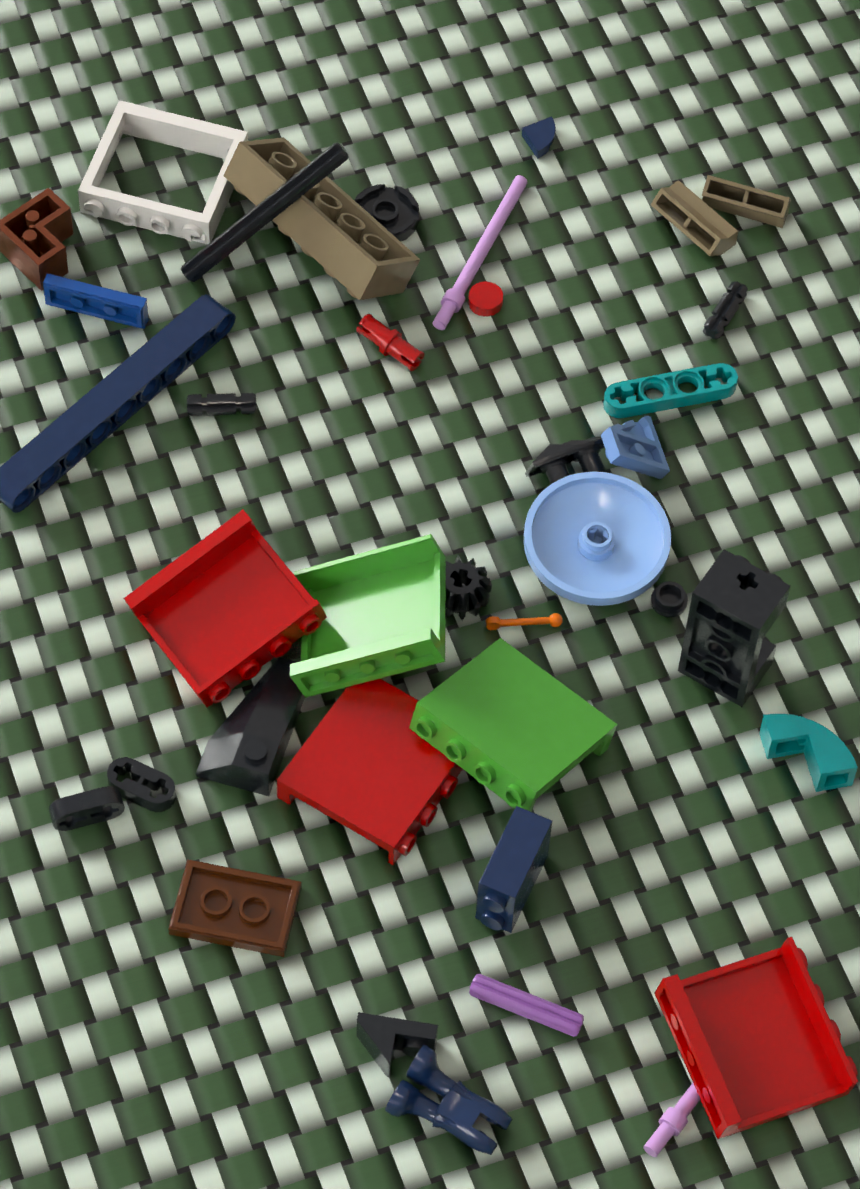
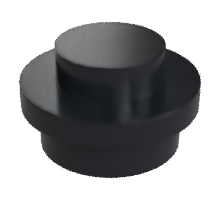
M668 581L661 583L652 592L651 606L661 616H679L687 607L688 596L683 587L676 582Z

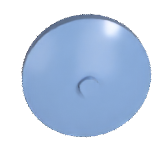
M582 472L557 480L537 496L526 517L523 542L526 558L531 569L546 587L573 602L593 606L620 604L638 597L652 587L659 579L669 557L671 530L668 518L660 503L648 490L638 483L612 473Z

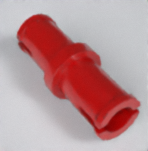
M371 314L365 315L359 322L363 327L357 326L356 332L377 345L379 352L384 356H392L411 372L416 370L422 361L420 359H424L425 353L404 340L401 332L396 329L390 330Z

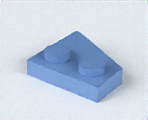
M644 416L638 422L630 420L626 421L623 425L616 424L610 426L601 434L606 449L605 454L611 464L658 479L663 478L670 472L650 416Z

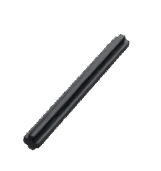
M338 142L331 145L183 264L181 271L184 276L191 282L197 281L348 160L349 155L346 149Z

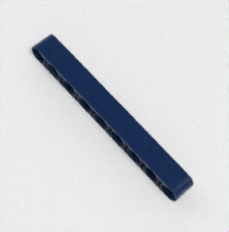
M208 294L199 297L0 467V502L15 513L21 512L224 338L235 323V314Z

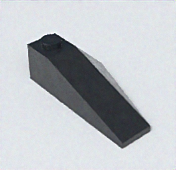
M278 657L208 740L196 771V777L265 796L270 795L305 696L290 677V664L297 661Z

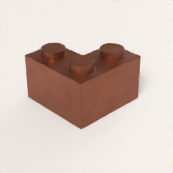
M47 188L0 220V252L41 291L44 290L43 281L47 273L60 277L69 273L66 247L61 242L73 235L71 208L50 188Z

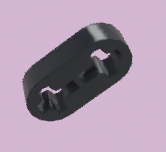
M128 757L118 758L109 765L107 770L108 785L119 788L122 798L154 812H164L174 805L176 800L175 783L167 774ZM127 772H131L132 780L125 778L123 782L118 781V774L124 776ZM160 787L165 788V795L159 794L156 798L152 797L151 790L158 791Z
M107 786L60 798L49 806V813L53 827L56 830L68 831L116 818L124 812L125 806L119 788Z

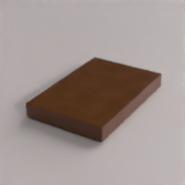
M187 859L168 928L169 935L284 957L302 889V882Z

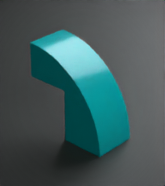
M763 715L759 735L767 759L804 753L816 792L853 785L858 766L850 750L832 731L813 720L797 715Z

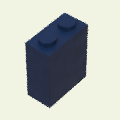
M518 806L515 807L478 883L475 918L480 920L486 927L493 930L503 929L507 932H512L548 857L552 820Z

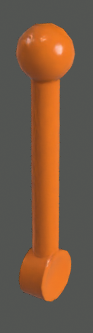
M553 613L550 617L500 619L499 617L492 616L488 617L485 621L488 630H497L503 626L543 624L559 627L563 623V618L559 613Z

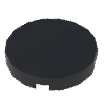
M385 184L374 185L364 189L355 198V201L400 242L406 240L415 232L419 223V205L414 196L404 188L395 185L394 188L385 187Z

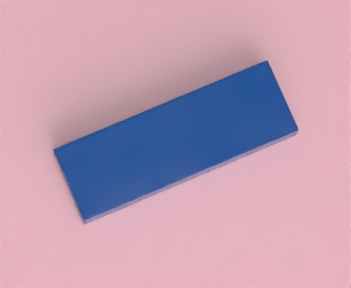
M48 273L43 281L46 305L145 329L149 320L147 298Z

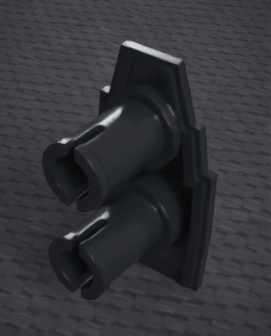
M592 437L586 440H571L563 444H549L532 462L525 475L526 477H531L540 473H546L551 485L557 480L570 475L566 465L572 461L579 462L583 472H606L599 456L601 449L605 448L602 438Z

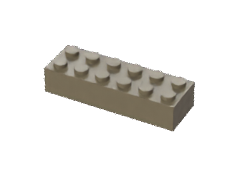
M284 137L239 142L223 176L234 185L233 187L238 193L246 196L257 206L311 161ZM328 176L272 220L278 225V229L283 234L291 237L298 243L306 255L313 257L324 267V271L329 276L336 278L347 288V292L352 297L359 300L403 293L420 262V259Z

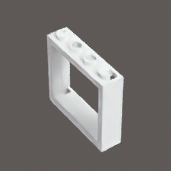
M119 100L78 189L80 212L93 215L95 218L100 217L120 222L126 226H136L152 230L158 234H168L184 238L190 242L196 241L209 244L214 237L234 189V185L223 175L239 142L248 141V132ZM126 134L225 159L203 213L99 188L122 135Z

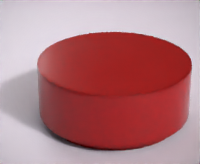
M492 282L476 283L469 291V308L479 316L488 317L497 314L503 305V292L501 288Z

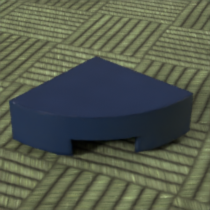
M552 116L522 127V137L537 159L549 151L554 141L556 127Z

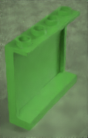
M431 534L294 571L295 577L312 598L318 600L327 616L315 632L302 636L301 661L290 664V677L305 698L445 662L446 556Z
M499 638L419 700L409 728L421 739L427 741L444 754L450 761L456 763L473 776L479 783L485 785L506 801L509 806L513 808L518 806L532 812L536 799L590 753L593 752L597 756H601L608 750L617 723L502 638Z

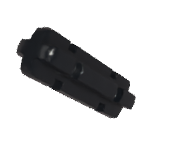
M734 281L729 285L726 290L727 293L723 294L712 311V316H709L704 324L703 333L706 336H710L712 339L720 338L725 330L724 327L728 326L737 312L738 305L742 304L747 296L748 288L745 284Z
M236 393L207 394V397L202 398V394L187 396V413L190 416H200L202 412H207L208 415H236V411H241V414H254L257 409L256 395L254 393H241L240 397H236Z

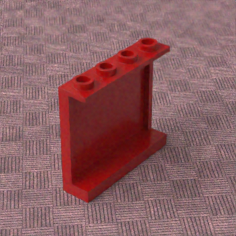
M241 510L123 598L133 614L207 708L213 703H219L226 699L234 687L244 680H250L255 677L263 665L274 657H281L287 653L295 641L303 635L315 632L320 627L322 621L327 618L318 600L312 598L256 529L252 519L244 510Z
M376 679L349 686L344 690L277 778V798L291 805L295 798L300 799L389 852L388 863L394 865L401 854L407 856L417 840L416 833L422 825L428 827L437 813L438 807L436 806L443 797L448 799L452 795L458 784L457 777L463 769L450 761L427 741L421 739L409 728L419 700L382 679Z
M793 937L787 938L780 948L680 980L678 974L663 978L654 992L717 1139L846 1096L858 1083L856 1065L853 1059L845 1054L840 1043V1030L836 1022L832 1019L830 1020L824 1008L823 993L820 987L813 983L807 970L808 962L805 953L801 948H797Z

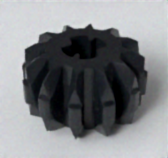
M458 555L454 564L446 561L445 615L448 618L453 613H459L458 616L463 620L466 617V612H469L477 617L480 607H487L489 603L492 582L490 578H487L485 566L476 568L474 558L468 563H462Z

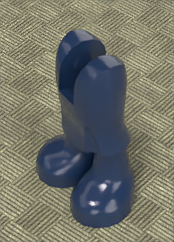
M423 1045L412 1061L406 1077L444 1098L438 1104L412 1084L402 1080L392 1094L385 1111L396 1117L406 1114L422 1117L432 1122V1127L441 1128L451 1133L474 1150L492 1155L498 1144L484 1132L473 1128V1124L478 1116H481L490 1124L507 1130L513 1119L495 1103L467 1089L460 1080L455 1082L445 1075L437 1066V1054L430 1047Z

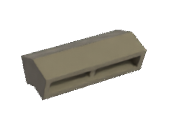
M707 175L702 192V200L713 209L783 228L791 202L789 197Z
M679 180L670 187L661 188L651 203L653 208L709 256L722 255L736 245L738 230Z

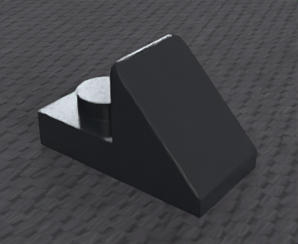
M358 1012L357 1037L389 1078L395 1050H400L411 1057H415L423 1045L430 1047L434 1052L436 1050L438 1025Z

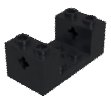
M724 549L692 592L678 671L743 707L772 665L776 645L771 643L765 635L786 607L791 586L784 583L779 576L766 573L752 565L746 558L734 555Z

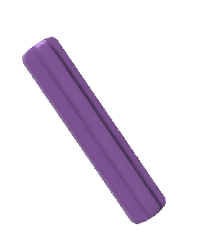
M476 974L470 985L469 994L471 996L570 1036H577L582 1028L584 1021L582 1014L482 974Z

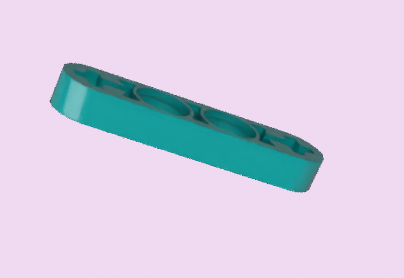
M717 363L616 382L606 388L603 401L604 410L611 417L627 418L731 397L736 390L738 374L732 366L725 363ZM716 378H721V380L723 382H727V384H721V382L719 380H716ZM683 382H689L694 384L697 390L692 393H686L681 391L678 385ZM654 388L661 391L663 396L659 399H650L644 392ZM620 397L621 401H625V403L620 404L619 401L614 398Z

